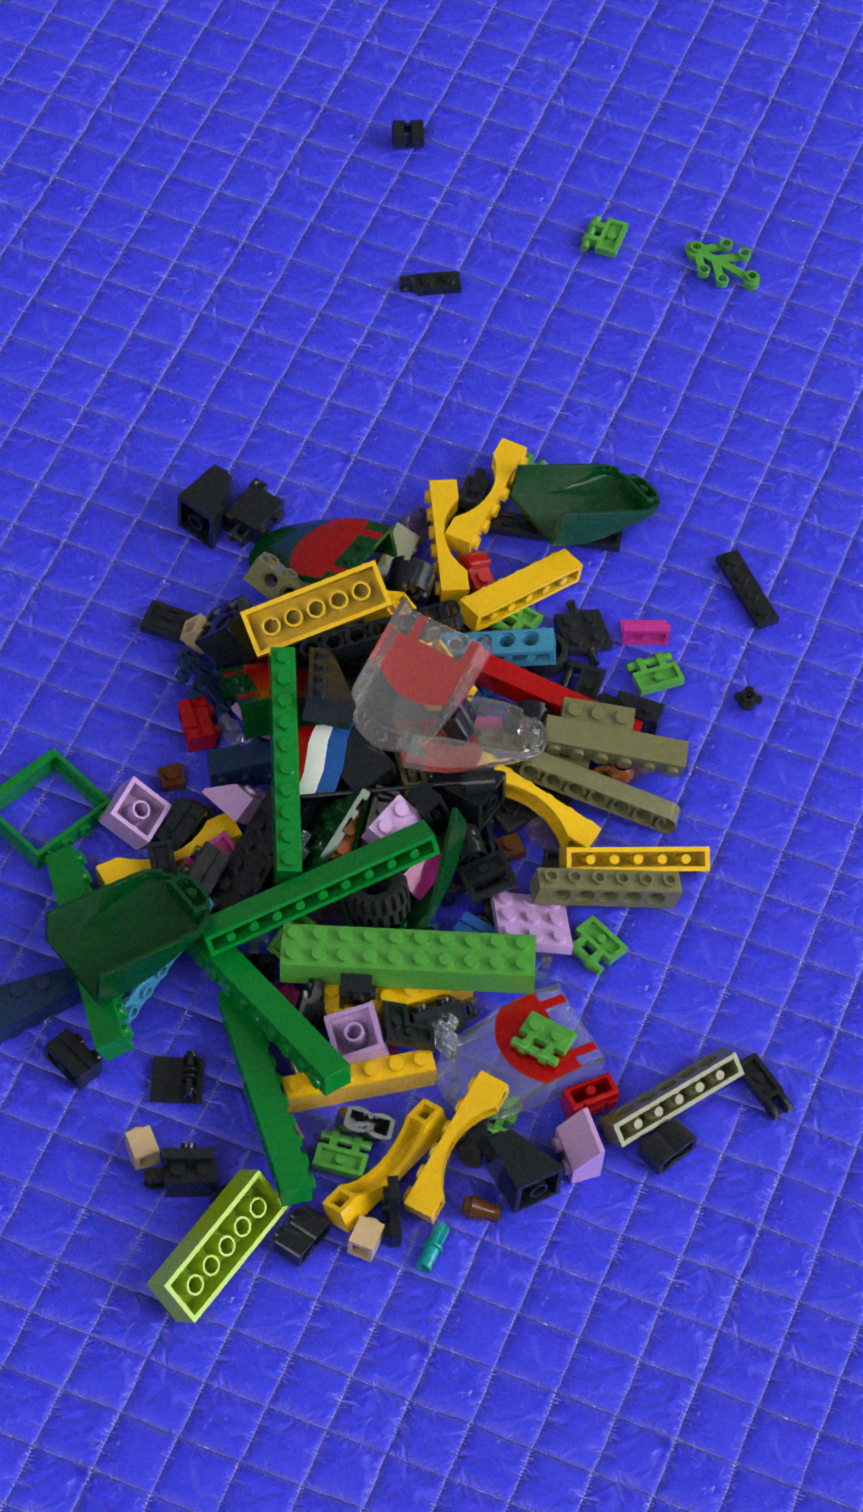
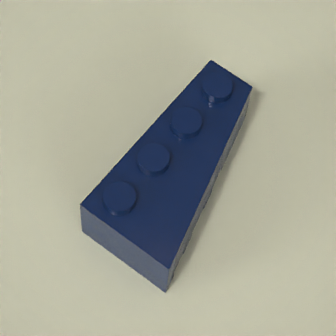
M258 739L251 741L246 747H241L237 744L207 751L210 788L231 784L243 786L247 784L250 786L259 784L271 785L270 741L261 742Z
M67 967L0 985V1045L1 1042L10 1037L13 1039L21 1035V1031L32 1025L34 1027L38 1026L51 1015L56 1016L83 1001L78 981Z

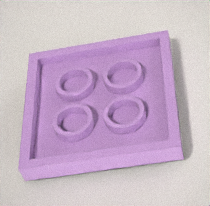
M501 892L490 897L496 933L536 935V952L572 954L573 943L565 905H535L532 903L531 894Z

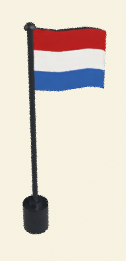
M351 722L349 730L327 725L298 727L300 800L345 796L357 791H336L344 770L348 739L355 722ZM494 767L465 770V775H460V780L427 783L432 788L461 785V790H466L467 794L497 792ZM418 784L368 788L366 790L370 793L411 790Z

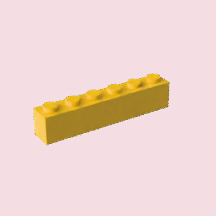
M564 548L558 552L551 553L542 560L533 562L523 569L515 571L505 578H500L497 582L487 587L484 586L480 590L464 596L459 601L464 616V624L472 631L478 632L579 582L583 564Z
M710 846L559 848V868L710 871Z
M417 1050L351 1063V1083L327 1096L319 1089H315L304 1073L281 1077L283 1083L281 1091L282 1093H287L289 1100L288 1112L296 1113L432 1086L436 1082L437 1068L432 1051Z

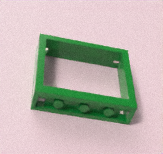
M54 748L0 786L1 811L55 771L94 807L92 811L39 850L35 849L0 816V835L37 870L47 865L45 856L69 844L73 845L80 838L88 836L100 824L98 820L111 801Z

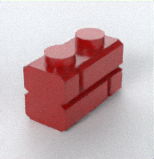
M201 696L199 700H179L178 716L188 752L215 748L216 738H220L218 724H213L212 721L215 718L213 705H208L205 696Z
M606 1072L563 1089L560 1105L568 1119L588 1107L592 1116L604 1111V1109L617 1106V1098H619L620 1092L610 1073Z

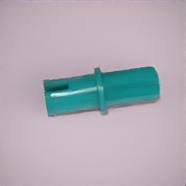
M443 1222L435 1224L428 1240L423 1243L424 1249L415 1264L416 1268L422 1272L430 1273L437 1256L443 1252L442 1245L450 1230L449 1226Z

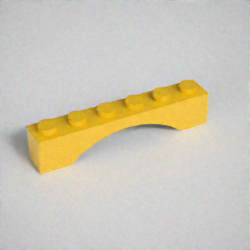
M504 438L501 439L492 457L491 469L494 475V485L491 492L475 508L453 518L444 534L449 550L458 554H465L478 549L482 534L488 532L492 517H497L501 502H506L509 496L510 487L518 465L528 464L529 458L526 457L527 447Z
M457 479L429 480L428 490H424L425 504L429 503V508H426L427 522L431 521V526H428L429 540H433V544H430L431 558H435L432 566L434 568L433 573H436L437 581L434 582L435 595H439L440 602L454 600L459 603L460 599L469 595L468 572L451 554L444 535L448 523L457 513L458 509Z
M482 752L481 759L475 767H494L495 770L505 772V797L518 801L537 813L550 826L561 848L592 846L602 828L597 826L592 820L586 819L577 813L572 807L566 806L555 799L553 795L541 790L533 782L524 779L511 768L496 761L491 755Z
M226 813L207 820L203 829L190 843L174 852L176 867L186 863L185 859L191 854L196 845L202 846L206 841L209 842L223 831L237 845L242 832L236 822ZM114 858L96 866V881L101 888L133 873L151 869L150 860Z
M480 1070L478 1076L474 1075L467 1086L468 1093L465 1098L461 1097L458 1100L454 1109L456 1113L453 1119H448L444 1124L441 1132L443 1134L439 1143L434 1142L429 1151L430 1158L426 1165L422 1164L416 1173L417 1181L413 1187L409 1186L403 1196L405 1209L431 1224H434L446 1203L444 1174L453 1148L472 1126L487 1117L497 1114L510 1092L507 1083Z
M423 1098L407 1115L397 1139L381 1161L359 1179L339 1185L322 1202L331 1224L349 1233L355 1227L360 1215L366 1216L382 1199V1187L387 1184V1176L398 1175L399 1181L432 1147L434 1142H437L443 1136L441 1132L447 1119L442 1107Z

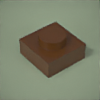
M181 763L157 767L162 792L186 788V780Z
M517 832L494 839L496 850L502 849L508 862L526 857V849Z

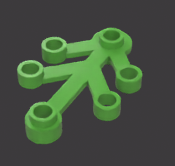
M723 238L720 240V243L705 245L699 241H691L686 245L685 252L690 260L695 261L698 277L705 279L710 275V266L704 263L705 259L712 265L716 278L715 285L717 287L726 288L728 286L729 277L723 273L722 269L743 279L742 286L747 290H755L759 287L760 276L756 271H745L729 263L738 261L748 262L751 258L750 249L740 248L738 253L712 254V252L719 251L724 253L730 252L733 242L729 238Z

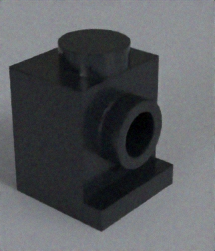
M341 973L339 1008L344 1009V1004L358 1006L368 1003L370 1000L375 1001L376 985H371L372 975Z

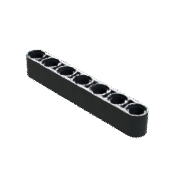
M447 600L306 638L300 643L299 650L304 662H306L310 647L326 648L334 652L337 662L387 649L397 632L409 636L419 616L431 622L425 624L417 641L460 629L464 625V616L458 602Z

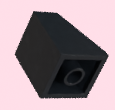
M214 464L178 495V526L211 549L216 546L224 526V513L232 505V475L226 469H222Z
M357 724L352 728L348 739L344 770L339 785L344 791L375 788L376 785L384 787L396 786L399 783L395 763L364 729ZM371 793L368 797L370 801L372 799L373 793Z
M495 770L497 792L467 794L466 790H461V785L434 787L432 789L442 796L450 815L452 807L458 808L466 822L475 824L481 832L505 801L506 773ZM432 772L428 782L460 780V775H465V772Z
M512 1129L505 1132H496L488 1139L484 1165L514 1214L560 1193L564 1171L562 1164Z

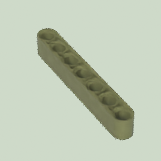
M528 749L524 752L519 769V774L524 779L661 833L668 834L676 830L680 814V807L676 803L541 750Z

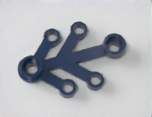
M191 649L179 650L176 662L180 668L175 674V678L181 683H187L192 675L190 670H192L195 677L193 684L187 692L189 697L199 700L204 693L203 685L216 703L214 708L215 716L224 721L230 720L234 713L231 709L232 701L223 699L215 688L221 689L218 670L226 667L220 668L217 664L212 666L200 660L196 652Z

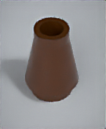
M474 1194L472 1196L465 1195L460 1215L466 1216V1219L497 1222L501 1207Z

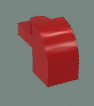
M475 551L455 556L458 563L468 572V581L473 593L484 586L487 587L495 583L488 567L491 560L486 553Z

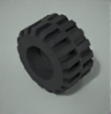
M402 871L346 896L349 915L358 926L389 928L390 925L400 923L399 920H404L407 917L406 914L410 913L411 910L408 882Z

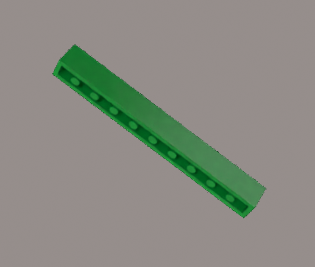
M271 647L268 657L274 883H283L302 874L295 647Z
M423 819L210 915L208 926L200 936L211 957L216 956L440 854L435 834Z
M69 844L45 856L58 906L93 891L90 887L92 878L85 868L87 860L81 850L77 851L72 844ZM78 981L95 1050L106 1061H109L133 1049L132 1037H134V1033L126 1020L129 1014L121 1001L123 994L98 1005Z
M199 937L183 951L193 958L198 967H202L207 972L210 980L216 982L227 997H231L235 1001L238 1009L250 1017L254 1026L259 1027L265 1033L267 1039L279 1047L282 1055L294 1063L298 1072L306 1075L315 1089H319L327 1096L351 1083V1065L236 947L211 957L201 937Z
M223 991L217 992L218 1010L281 1206L312 1200V1189L316 1188L315 1177L313 1173H308V1156L306 1152H301L303 1147L301 1135L299 1132L295 1133V1117L293 1112H288V1096L286 1092L282 1093L281 1091L283 1087L282 1078L279 1072L275 1073L276 1061L274 1054L268 1052L270 1048L269 1040L265 1034H262V1030L259 1027L254 1026L250 1017L238 1009L231 997H227Z

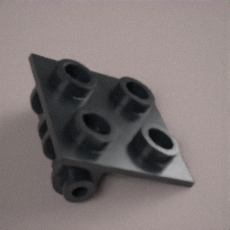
M188 1050L183 1058L153 1056L150 1102L201 1104L204 1059L199 1058L194 1050Z

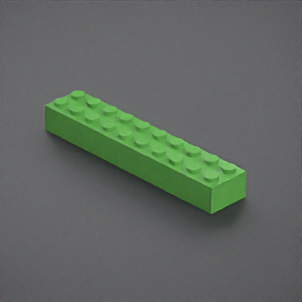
M284 924L280 955V982L307 984L310 978H314L327 985H340L341 973L372 975L371 985H376V987L534 994L536 935Z

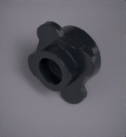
M746 686L743 691L734 694V699L738 701L739 707L743 710H753L756 704H761L762 697L757 695L751 686Z

